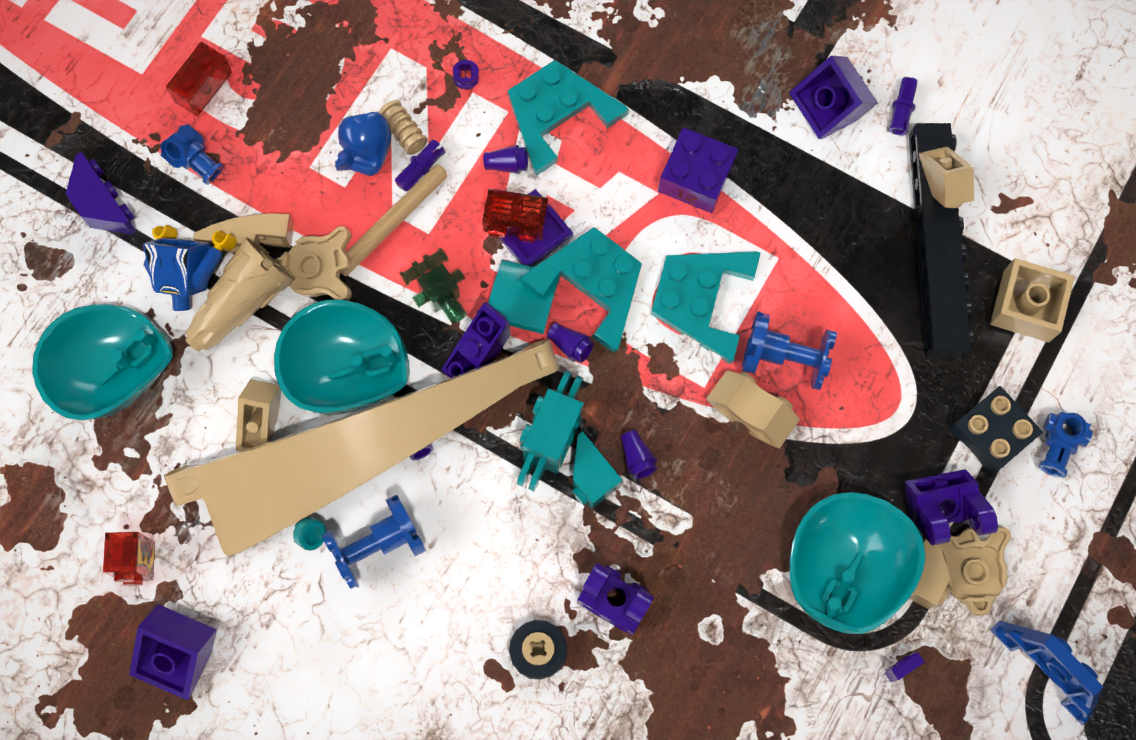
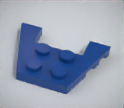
M998 621L990 629L1010 652L1022 649L1066 694L1067 697L1060 704L1081 725H1084L1092 717L1103 686L1096 679L1098 677L1096 672L1089 665L1083 662L1080 663L1071 654L1072 648L1066 641L1060 637H1055L1053 634L1003 621Z

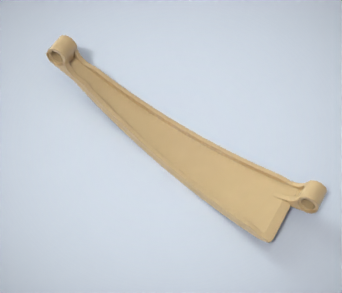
M550 339L538 341L524 347V349L511 356L385 403L204 464L183 466L163 476L175 506L204 499L222 551L225 555L231 556L258 544L344 496L441 438L520 386L558 371L559 366Z

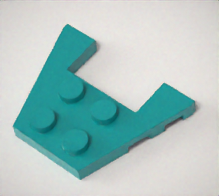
M553 60L507 90L518 128L524 140V146L527 149V154L536 176L558 162V156L546 143L543 136L587 107L593 110L607 129L627 116L629 112L625 105L556 60Z
M593 227L526 272L518 282L540 298L559 274L608 312L591 337L614 353L619 348L642 263L597 228Z
M761 252L667 255L651 315L682 335L686 334L694 339L707 351L711 350L726 363L732 364L740 335L709 327L723 273L753 281Z

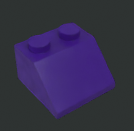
M831 55L789 92L818 139H823L858 121L878 104L846 56Z
M157 604L137 628L129 675L189 700L212 653L217 629Z

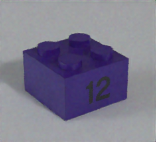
M683 127L660 177L658 192L712 214L734 165L738 149Z

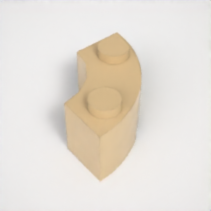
M727 370L706 398L716 410L732 423L734 421L743 423L750 431V435L780 449L800 420L792 410L793 405L788 400L780 396L776 398L756 385V380L746 372L739 374Z

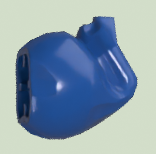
M369 112L349 116L342 120L338 129V140L343 150L338 153V159L335 161L337 171L352 170L367 176H374L380 171L389 151L392 134L390 125L383 115L379 112Z

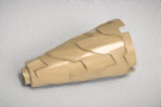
M246 238L224 267V273L208 292V298L197 311L190 323L191 325L185 332L188 336L185 341L198 352L202 349L209 350L221 342L237 326H242L256 311L267 306L295 279L280 261L274 260L268 255L270 252L252 239Z

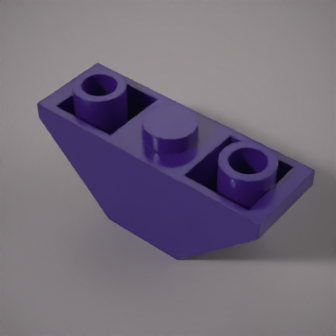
M82 152L76 154L65 194L82 219L93 229L126 234L135 233L136 229L131 223L135 217L125 203L121 206L118 205L115 198L119 197V194L110 181L102 182L99 176L104 174L97 162L94 158L88 161Z
M488 302L483 303L441 370L452 378L491 363L511 336L510 322Z

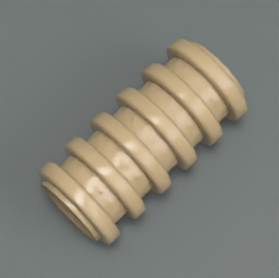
M399 100L389 101L380 109L379 113L388 121L391 133L399 141L400 146L405 148L406 154L418 153L425 147L428 138L426 135H422V130L417 128L416 122L412 121V117L410 114H407V110L401 107L402 104Z

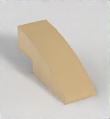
M268 213L247 215L228 219L201 229L193 234V240L208 242L210 247H213L215 244L212 242V234L215 231L221 230L226 234H232L237 239V243L232 250H222L221 252L236 253L246 238L252 239L259 245L291 248L295 225L290 214Z

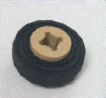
M533 620L524 623L515 631L510 640L509 655L513 666L520 674L529 679L542 680L553 676L562 668L567 656V643L563 633L557 626L548 621Z

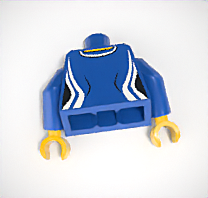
M159 225L152 230V235L156 240L143 243L145 253L143 265L150 276L153 290L156 293L171 295L174 311H187L192 308L191 296L206 291L208 288V282L223 256L221 251L232 250L237 243V239L230 233L226 234L221 230L215 231L212 234V242L215 245L210 247L208 242L176 239L177 230L170 225L162 227Z

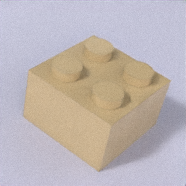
M1015 258L1003 272L990 325L1048 343L1051 342L1062 332L1075 276Z

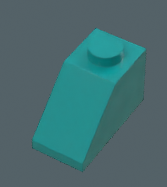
M582 431L577 437L572 482L574 489L572 493L581 505L584 506L587 503L593 509L620 488L623 480Z

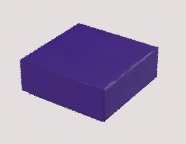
M914 652L886 669L885 675L890 682H895L925 662L919 653Z

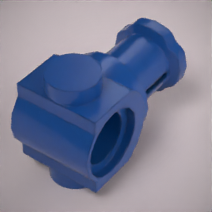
M189 124L180 126L177 132L161 143V157L174 168L183 167L186 170L191 168L203 178L202 182L206 185L211 184L224 169L220 162L216 163L205 153L206 147L204 146L202 135Z
M1061 411L1057 415L1050 413L1047 416L1043 429L1046 430V445L1049 449L1045 460L1039 464L1041 471L1054 477L1064 478L1067 476L1066 466L1070 455L1077 453L1079 445L1086 447L1093 434V430L1090 429L1091 424L1087 423L1081 415L1073 412L1066 414ZM1063 424L1070 426L1073 432L1072 436L1065 433Z

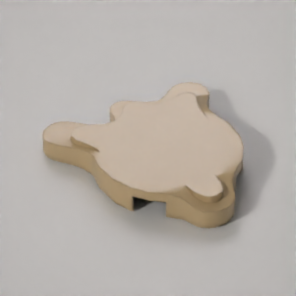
M339 226L326 236L302 237L295 241L297 244L289 252L285 251L281 257L277 258L295 278L289 285L295 293L305 297L330 295L335 300L349 301L351 290L340 279V273L348 271L352 267V261L345 251L351 239L350 230L344 226Z
M998 527V531L989 534L984 541L978 538V535L972 528H967L958 536L951 535L950 542L940 544L951 576L947 585L950 588V594L966 605L970 613L975 616L988 614L992 603L1006 586L1008 576L1004 560V550L1011 539V533L1005 527Z

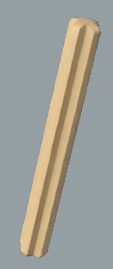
M439 164L434 165L428 173L346 251V254L352 261V267L348 271L341 272V274L348 276L447 178V172Z

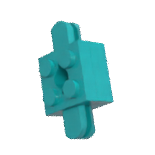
M568 371L564 372L556 391L548 388L545 397H538L532 412L534 413V422L532 426L526 424L520 438V442H522L520 449L523 450V460H525L516 484L524 486L533 464H535L537 467L528 487L533 492H535L545 469L556 474L559 473L582 420L584 403L575 399L584 378L577 375L568 396L564 394L572 376V373Z

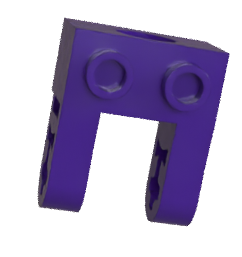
M966 469L905 481L907 515L930 545L934 546L950 542L951 535L948 523L951 522L961 523L966 521L978 536L998 531V520L994 508L979 492L978 482Z
M597 562L582 587L577 604L632 636L655 596L635 582L631 586L620 580L622 575L619 572ZM615 590L620 591L625 597V603L619 607L612 606L607 600L608 593Z

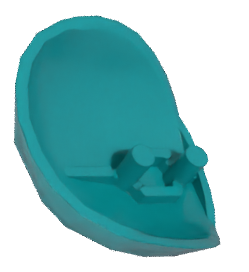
M346 300L316 302L296 313L284 326L276 342L274 352V373L285 397L300 409L324 415L347 414L372 406L401 390L407 384L410 375L407 351L394 325L377 311L362 304Z
M111 304L88 305L63 313L45 329L38 340L33 354L32 375L42 400L54 412L69 419L81 421L94 420L115 415L143 395L170 363L173 351L168 338L159 327L139 312L127 307Z
M853 492L831 495L816 503L803 517L796 530L790 556V581L795 599L810 617L833 630L847 634H863L872 631L895 615L916 589L925 565L923 538L913 521L900 509L885 500Z

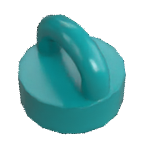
M303 518L298 522L293 531L294 542L304 550H316L324 543L321 535L326 533L327 529L316 518Z

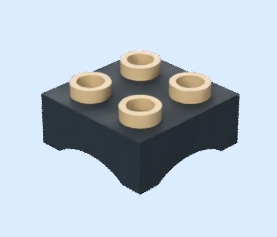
M1001 386L997 387L949 428L951 433L974 453L990 476L1003 468L1043 433Z

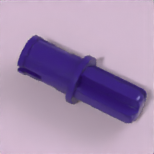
M906 76L902 78L898 98L892 103L894 110L889 132H893L892 134L904 136L908 133L910 117L916 109L913 101L918 81L914 77Z
M432 139L417 156L410 158L411 163L395 178V182L400 189L408 191L446 153L443 146L440 149H436L440 145L439 142Z

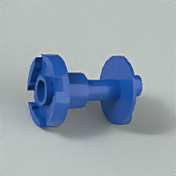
M757 311L751 327L752 332L750 338H748L742 371L755 374L759 360L783 365L784 360L814 367L811 389L821 390L824 376L827 377L830 371L832 358H828V355L835 345L837 332L826 329L819 349L789 342L790 335L767 330L770 315Z
M397 494L385 500L392 515L369 526L372 533L341 548L330 529L321 535L328 550L332 552L336 560L335 565L339 573L345 579L350 589L360 587L351 565L379 550H382L383 554L386 555L408 543L415 557L426 552Z

